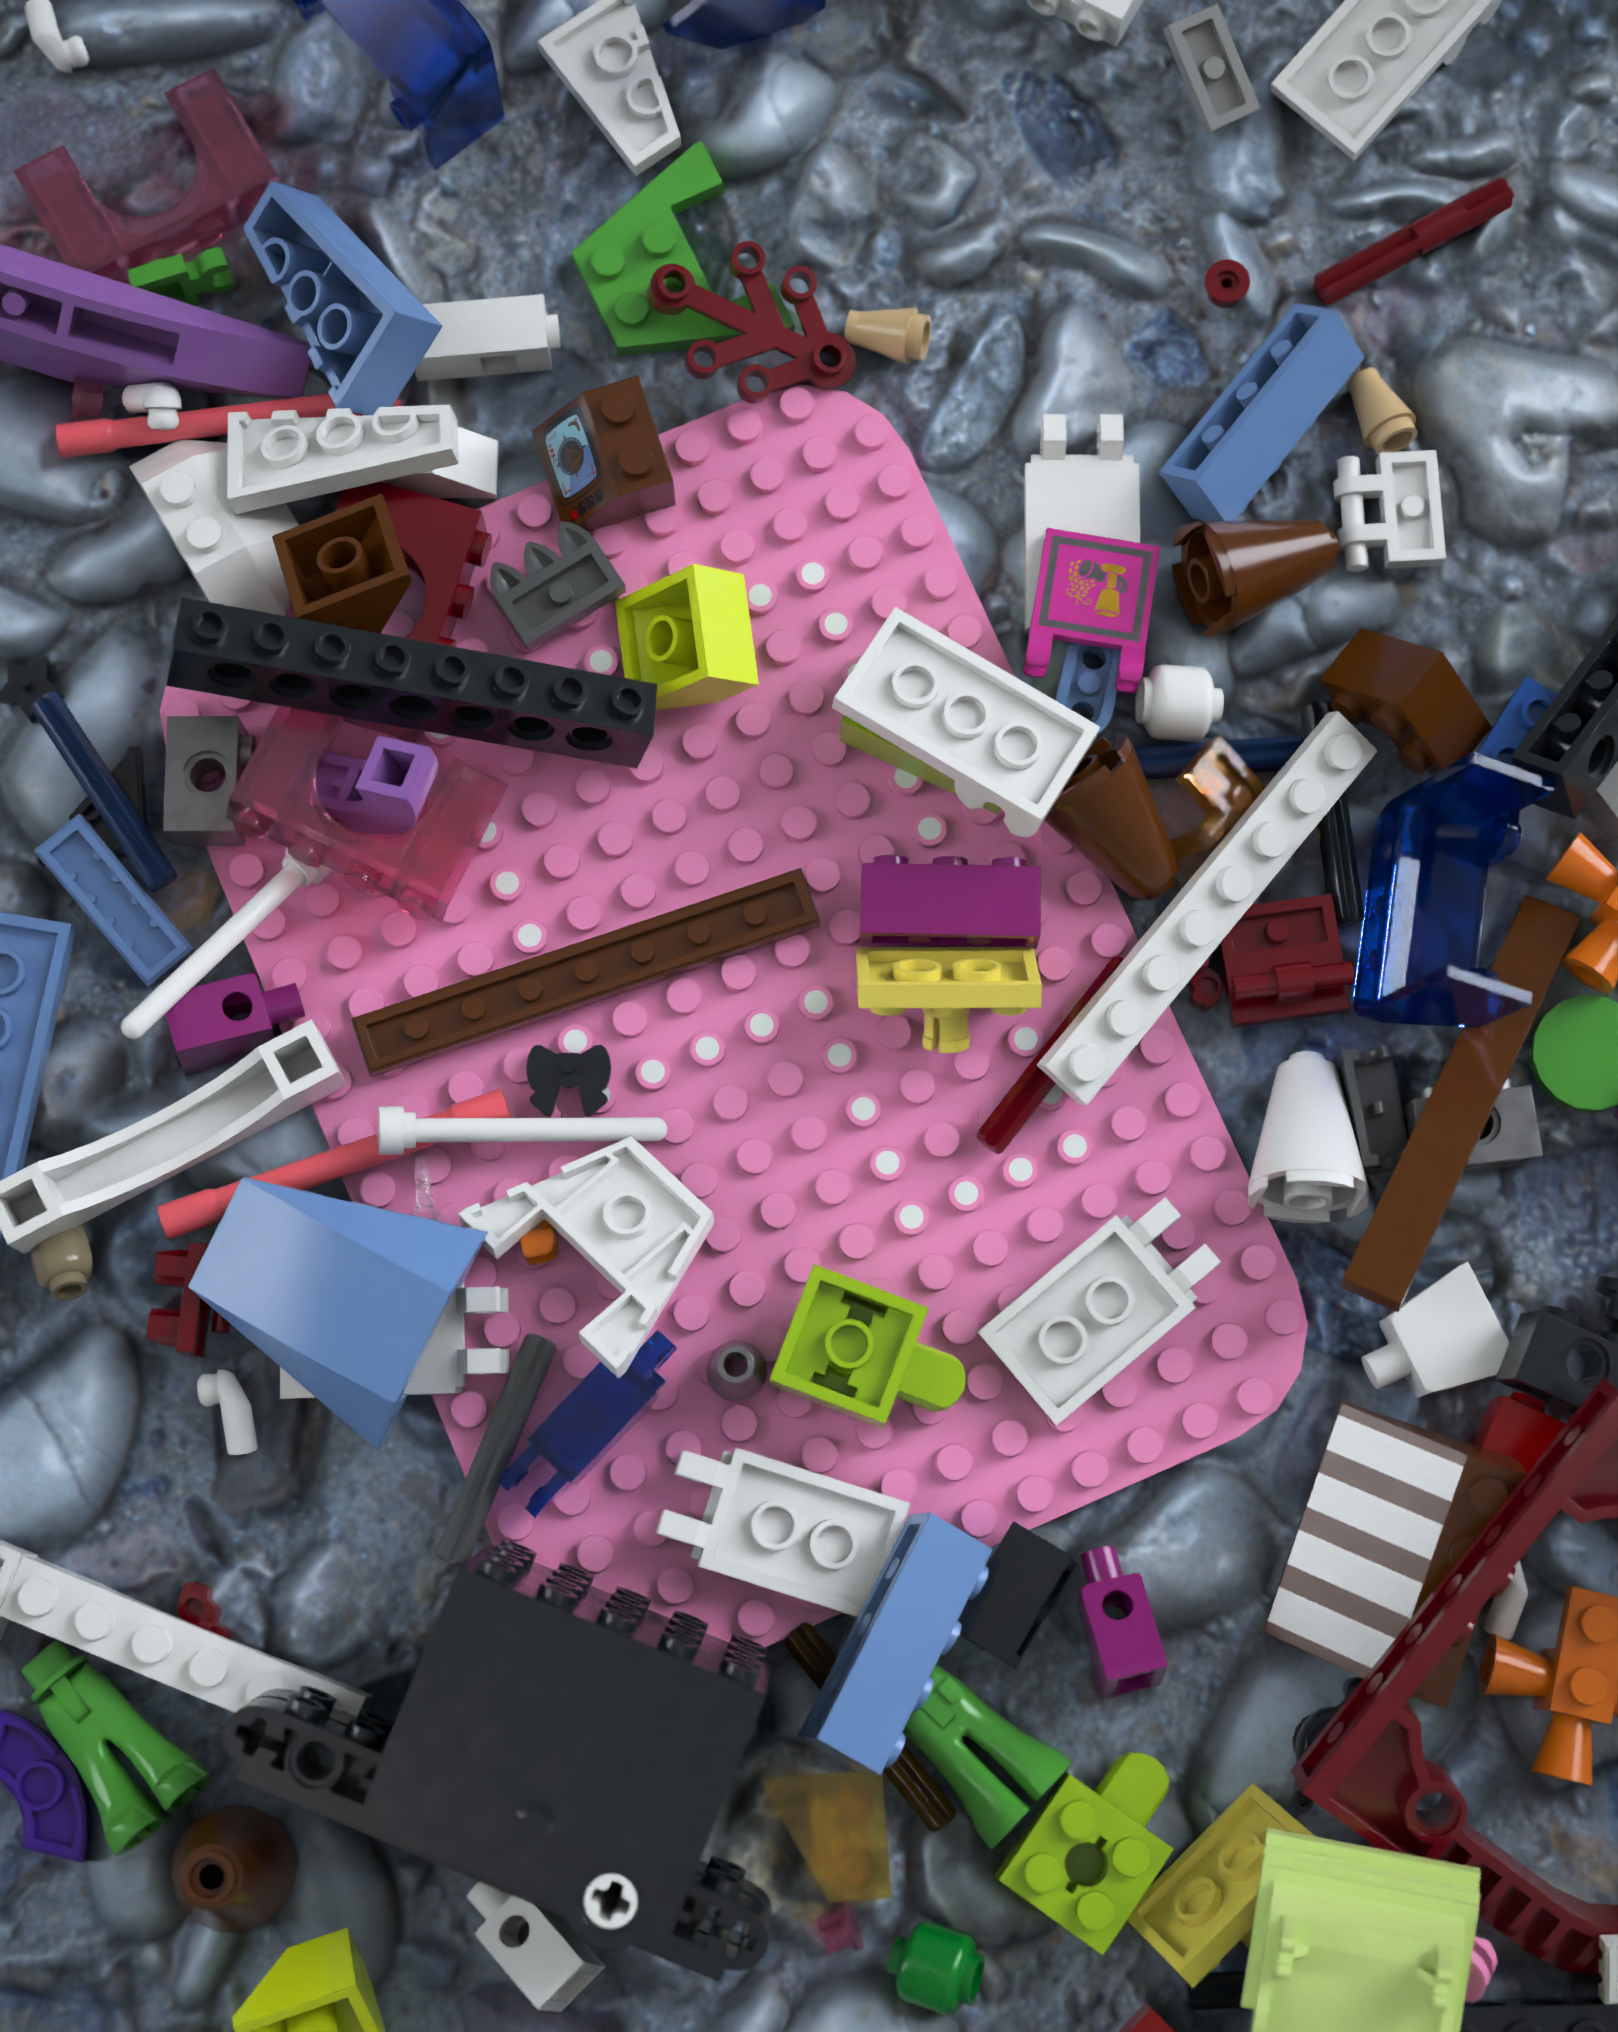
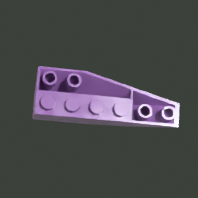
M0 244L1 361L68 382L117 386L165 382L181 391L284 399L303 397L312 361L307 353L311 348L309 342Z

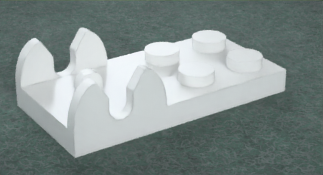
M1345 0L1273 80L1271 92L1355 161L1441 63L1448 65L1458 56L1470 31L1476 24L1480 26L1487 24L1502 0Z
M897 607L893 609L837 692L832 704L833 709L955 780V792L960 801L969 809L983 808L986 802L999 806L1005 813L1003 821L1010 833L1019 837H1030L1037 832L1096 739L1101 728Z

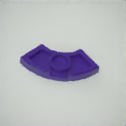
M0 1709V1781L16 1798L24 1822L22 1848L80 1863L86 1862L90 1846L91 1816L88 1796L77 1768L57 1740L45 1729L19 1714Z

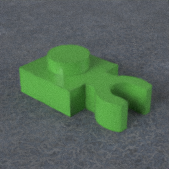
M222 247L205 250L195 260L186 263L180 253L167 258L154 259L145 265L127 270L131 286L194 306L200 304L197 294L203 292L222 293L236 286Z

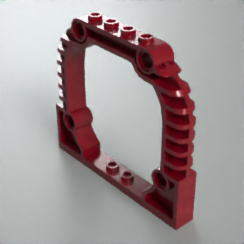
M1605 1378L1601 1379L1291 1769L1304 1795L1376 1848L1480 1868L1479 1918L1535 1958L1559 1970L1569 1973L1596 1975L1599 1978H1602L1599 1972V1959H1602V1951L1599 1948V1935L1618 1934V1905L1587 1903L1551 1886L1466 1823L1468 1808L1465 1799L1450 1775L1442 1766L1432 1761H1425L1422 1748L1421 1722L1407 1701L1451 1646H1459L1467 1639L1475 1626V1615L1490 1597L1495 1598L1506 1590L1515 1575L1514 1566L1560 1509L1579 1523L1606 1518H1618V1388ZM1441 1793L1439 1802L1433 1808L1427 1810L1416 1809L1419 1800L1425 1795Z

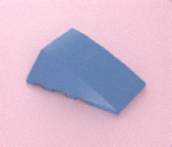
M242 1177L188 1287L379 1451L407 1397L404 1391L454 1290L462 1286L488 1231L438 1222V1220L402 1214L380 1209L372 1205L326 1197L323 1194Z

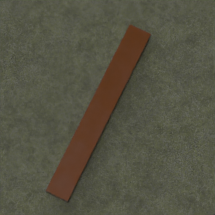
M799 868L351 1018L369 1075L375 1077L820 927V919L803 871Z
M1529 895L1525 896L1345 1272L1341 1288L1395 1312H1399L1557 974L1562 959L1578 929L1582 916Z

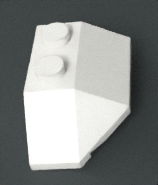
M179 440L129 466L208 602L282 616L289 615L291 607L290 597L272 536L297 527L299 524L286 503L235 514L227 500L228 443Z

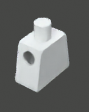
M1466 1262L1451 1270L1404 1303L1399 1312L1393 1311L1379 1321L1380 1328L1388 1344L1362 1356L1361 1360L1368 1378L1376 1389L1379 1390L1405 1377L1414 1395L1420 1398L1496 1377L1509 1341L1469 1262Z
M478 1882L468 1893L467 1899L486 1919L475 1932L476 1937L538 2010L561 2012L606 1967L558 1914L482 1882ZM527 1921L529 1924V1936L521 1945L518 1939V1932L522 1924Z

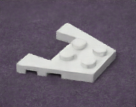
M632 1136L561 1166L562 1173L532 1186L528 1182H524L506 1190L508 1196L481 1208L479 1203H476L458 1214L463 1227L488 1231L482 1245L496 1259L521 1240L522 1236L534 1229L543 1220H546L622 1293L617 1300L579 1332L581 1343L618 1379L627 1371L715 1223L713 1212Z

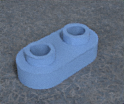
M1069 642L1055 701L1072 711L1078 708L1087 710L1091 714V722L1101 727L1095 739L1097 740L1106 732L1112 717L1117 694L1115 680L1121 651ZM1087 655H1096L1103 661V666L1096 670L1089 669L1084 665L1083 658Z

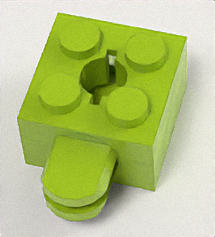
M813 1264L769 1380L770 1386L884 1429L895 1398L929 1411H944L958 1401L965 1388L966 1376L964 1366L955 1356L917 1342L929 1310L928 1307Z
M1127 1752L1117 1757L1095 1791L1072 1775L1064 1772L994 1876L1103 1956L1174 1850L1145 1829V1826L1168 1792L1169 1778L1165 1768L1156 1758L1145 1753Z

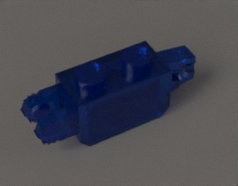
M657 1330L640 1347L627 1371L619 1379L600 1361L529 1436L526 1441L530 1445L508 1467L498 1483L506 1491L518 1486L527 1477L532 1467L544 1457L558 1472L530 1497L529 1503L525 1508L535 1518L540 1515L570 1483L576 1486L655 1403L659 1398L657 1391L666 1382L657 1371L673 1355L677 1347L662 1332Z

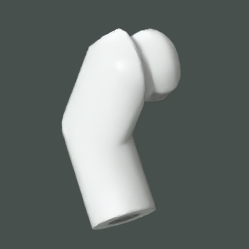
M29 0L25 5V13L32 40L55 68L65 73H73V68L86 66L90 59L83 39L79 36H72L63 41L58 30L51 2L49 0Z
M165 382L128 385L124 389L122 400L125 409L132 414L148 412L147 424L151 429L173 430L178 427L179 417L177 410L182 409L180 393L175 386Z
M218 1369L217 1374L208 1373L201 1375L197 1380L199 1401L206 1407L220 1404L227 1453L229 1455H242L257 1450L252 1406L234 1373Z
M1520 1560L1514 1566L1515 1575L1510 1585L1502 1594L1493 1599L1483 1627L1489 1634L1494 1633L1507 1640H1512L1528 1597V1589Z

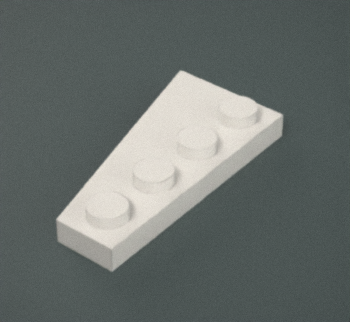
M450 405L379 407L374 415L355 416L350 408L328 409L326 417L300 418L296 410L273 411L271 419H251L247 412H228L227 500L235 514L459 464L457 419Z

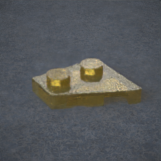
M859 1771L763 1777L764 1790L778 1811L829 1902L891 1898L882 1773L881 1775Z

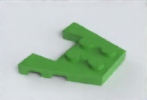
M702 141L693 144L571 252L573 263L619 357L689 349L691 344L698 340L726 341L743 335L689 308L677 315L662 314L653 308L647 295L648 285L654 272L666 264H678L685 267L694 277L696 285L712 292L674 216L678 212L723 193V182ZM667 278L664 280V286L668 291L678 293L683 290L682 283L678 279ZM774 283L768 284L784 326L795 332V325ZM746 294L731 301L752 311Z

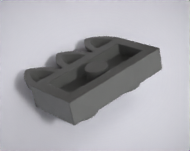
M565 521L560 522L558 544L563 556L562 558H559L546 546L534 542L526 543L524 562L529 576L527 579L511 566L498 562L492 564L490 582L497 606L528 652L626 592L624 582L596 540L588 531L576 524Z

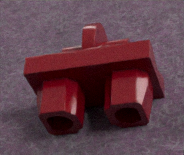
M189 1242L188 1250L160 1251L156 1255L154 1283L158 1286L183 1288L181 1310L151 1308L146 1338L152 1342L176 1348L175 1351L187 1357L205 1358L210 1311L214 1310L188 1287L208 1247L206 1243ZM214 1310L211 1332L229 1334L230 1323Z

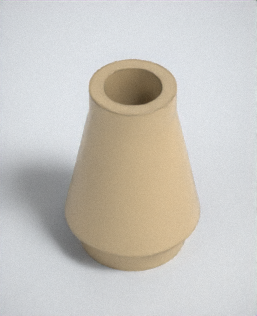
M916 307L849 311L845 325V340L850 345L860 346L907 365L910 364L911 360L923 361L926 357L931 336L930 315L919 314Z
M1376 368L1363 369L1348 380L1346 387L1351 394L1366 447L1373 448L1377 455L1379 452H1398L1407 447L1416 438L1417 429L1414 426L1416 415L1383 381Z

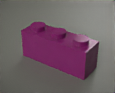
M881 855L874 857L873 863H862L860 946L1037 948L1041 937V866H1027L1025 859L1016 857L996 858L992 860V865H968L966 858L958 856L936 857L933 859L932 864H909V858L900 855Z

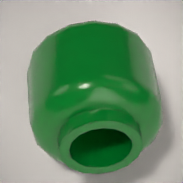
M922 1921L914 1926L907 1938L898 1936L895 1939L889 1955L887 1971L890 1974L896 1975L897 1993L903 2001L944 2015H951L959 2010L963 2004L969 2006L973 2004L982 1981L985 1957L977 1954L976 1942L969 1934L933 1922Z

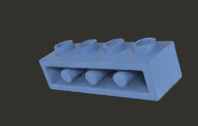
M1295 303L1160 469V475L1192 518L1203 521H1235L1246 510L1248 503L1268 478L1279 469L1284 458L1304 433L1311 429L1316 418L1336 393L1347 384L1349 377L1364 360L1365 356L1336 311L1329 308Z
M931 1512L910 1514L798 1737L861 1773L881 1775L884 1767H891L904 1747L905 1735L902 1731L912 1711H918L931 1693L934 1680L930 1675L940 1655L947 1654L958 1639L961 1623L957 1620L967 1600L975 1598L987 1580L989 1568L985 1564L993 1549Z

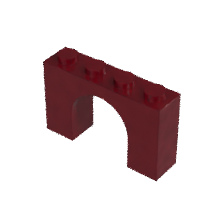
M383 482L342 490L335 511L378 494H383L407 567L421 579L426 587L423 613L413 630L404 638L456 647V640L451 639L457 619L465 620L471 609L474 587L469 586L474 568L475 566L483 567L485 565L492 543V534L487 533L482 511ZM313 712L412 742H416L420 731Z

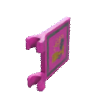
M1046 528L1023 667L1024 675L1035 678H1044L1046 676L1052 640L1054 639L1120 650L1115 689L1124 693H1136L1143 675L1145 648L1160 546Z

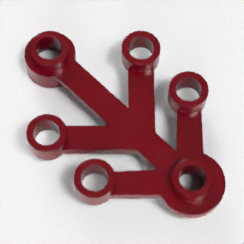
M743 241L734 248L729 259L730 271L736 278L740 279L752 311L696 285L690 271L681 265L666 264L654 272L648 285L647 295L651 305L658 312L665 315H677L689 308L743 334L717 344L709 340L694 342L685 357V367L693 377L708 379L719 368L776 350L795 360L769 370L758 364L746 367L737 381V392L744 401L758 404L763 402L770 393L805 381L819 389L833 390L843 386L851 378L856 366L854 350L843 337L828 332L813 295L817 288V279L809 268L804 266L790 268L780 285L783 298L788 303L794 305L804 336L784 326L762 271L766 261L765 252L755 242ZM745 253L750 254L756 260L757 266L754 268L743 267L738 261V256ZM667 278L678 279L682 283L683 290L678 293L668 291L664 286V280ZM793 278L802 279L806 283L808 291L805 293L795 292L791 288L789 280ZM697 352H705L711 356L713 365L701 367L695 362L693 355ZM830 352L835 355L838 363L837 366H825L820 361L819 353ZM752 376L760 378L764 383L765 389L761 392L750 390L746 385V378Z

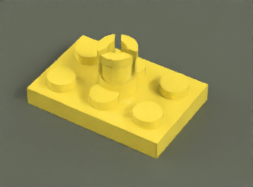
M856 947L858 1008H870V1012L882 1016L900 1015L906 1011V1008H923L924 1031L922 1033V1046L929 1051L938 1048V1038L940 1039L938 1053H956L970 1047L968 1015L971 1008H990L993 1013L1000 1015H1019L1025 1013L1027 1008H1041L1042 983L1033 947Z
M1254 1783L1147 1889L1127 1919L1128 1923L1192 1988L1209 1972L1214 1970L1222 1958L1239 1941L1249 1948L1267 1827L1315 1836Z

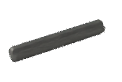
M528 1333L523 1339L437 1546L436 1556L440 1560L460 1567L472 1555L555 1354L556 1345L549 1339Z

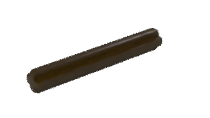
M804 1622L785 1637L784 1645L818 1689L821 1690L837 1657L811 1624ZM904 1744L897 1760L891 1767H884L883 1772L927 1828L932 1832H937L955 1817L956 1809Z

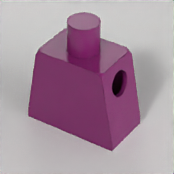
M255 973L195 986L165 1013L185 1077L244 1058L255 1048L274 1039L272 1026L306 1017L296 983L261 992ZM237 1014H249L244 1020H231Z
M1115 1546L1100 1547L1081 1554L1080 1558L1088 1584L1079 1587L1076 1602L1101 1700L1160 1686L1168 1664L1140 1573L1123 1575ZM1117 1607L1125 1613L1126 1618L1121 1620L1111 1619L1105 1614L1104 1609Z

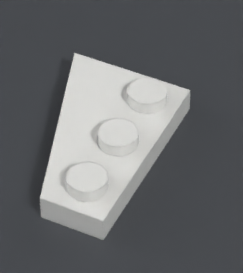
M599 0L538 40L539 52L635 176L681 147V136L661 76L658 74L644 26L641 24L635 0Z

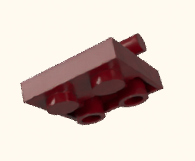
M1332 894L1252 904L1218 945L1231 1028L1347 1013L1352 1008L1348 985H1354V970L1351 961L1343 962Z

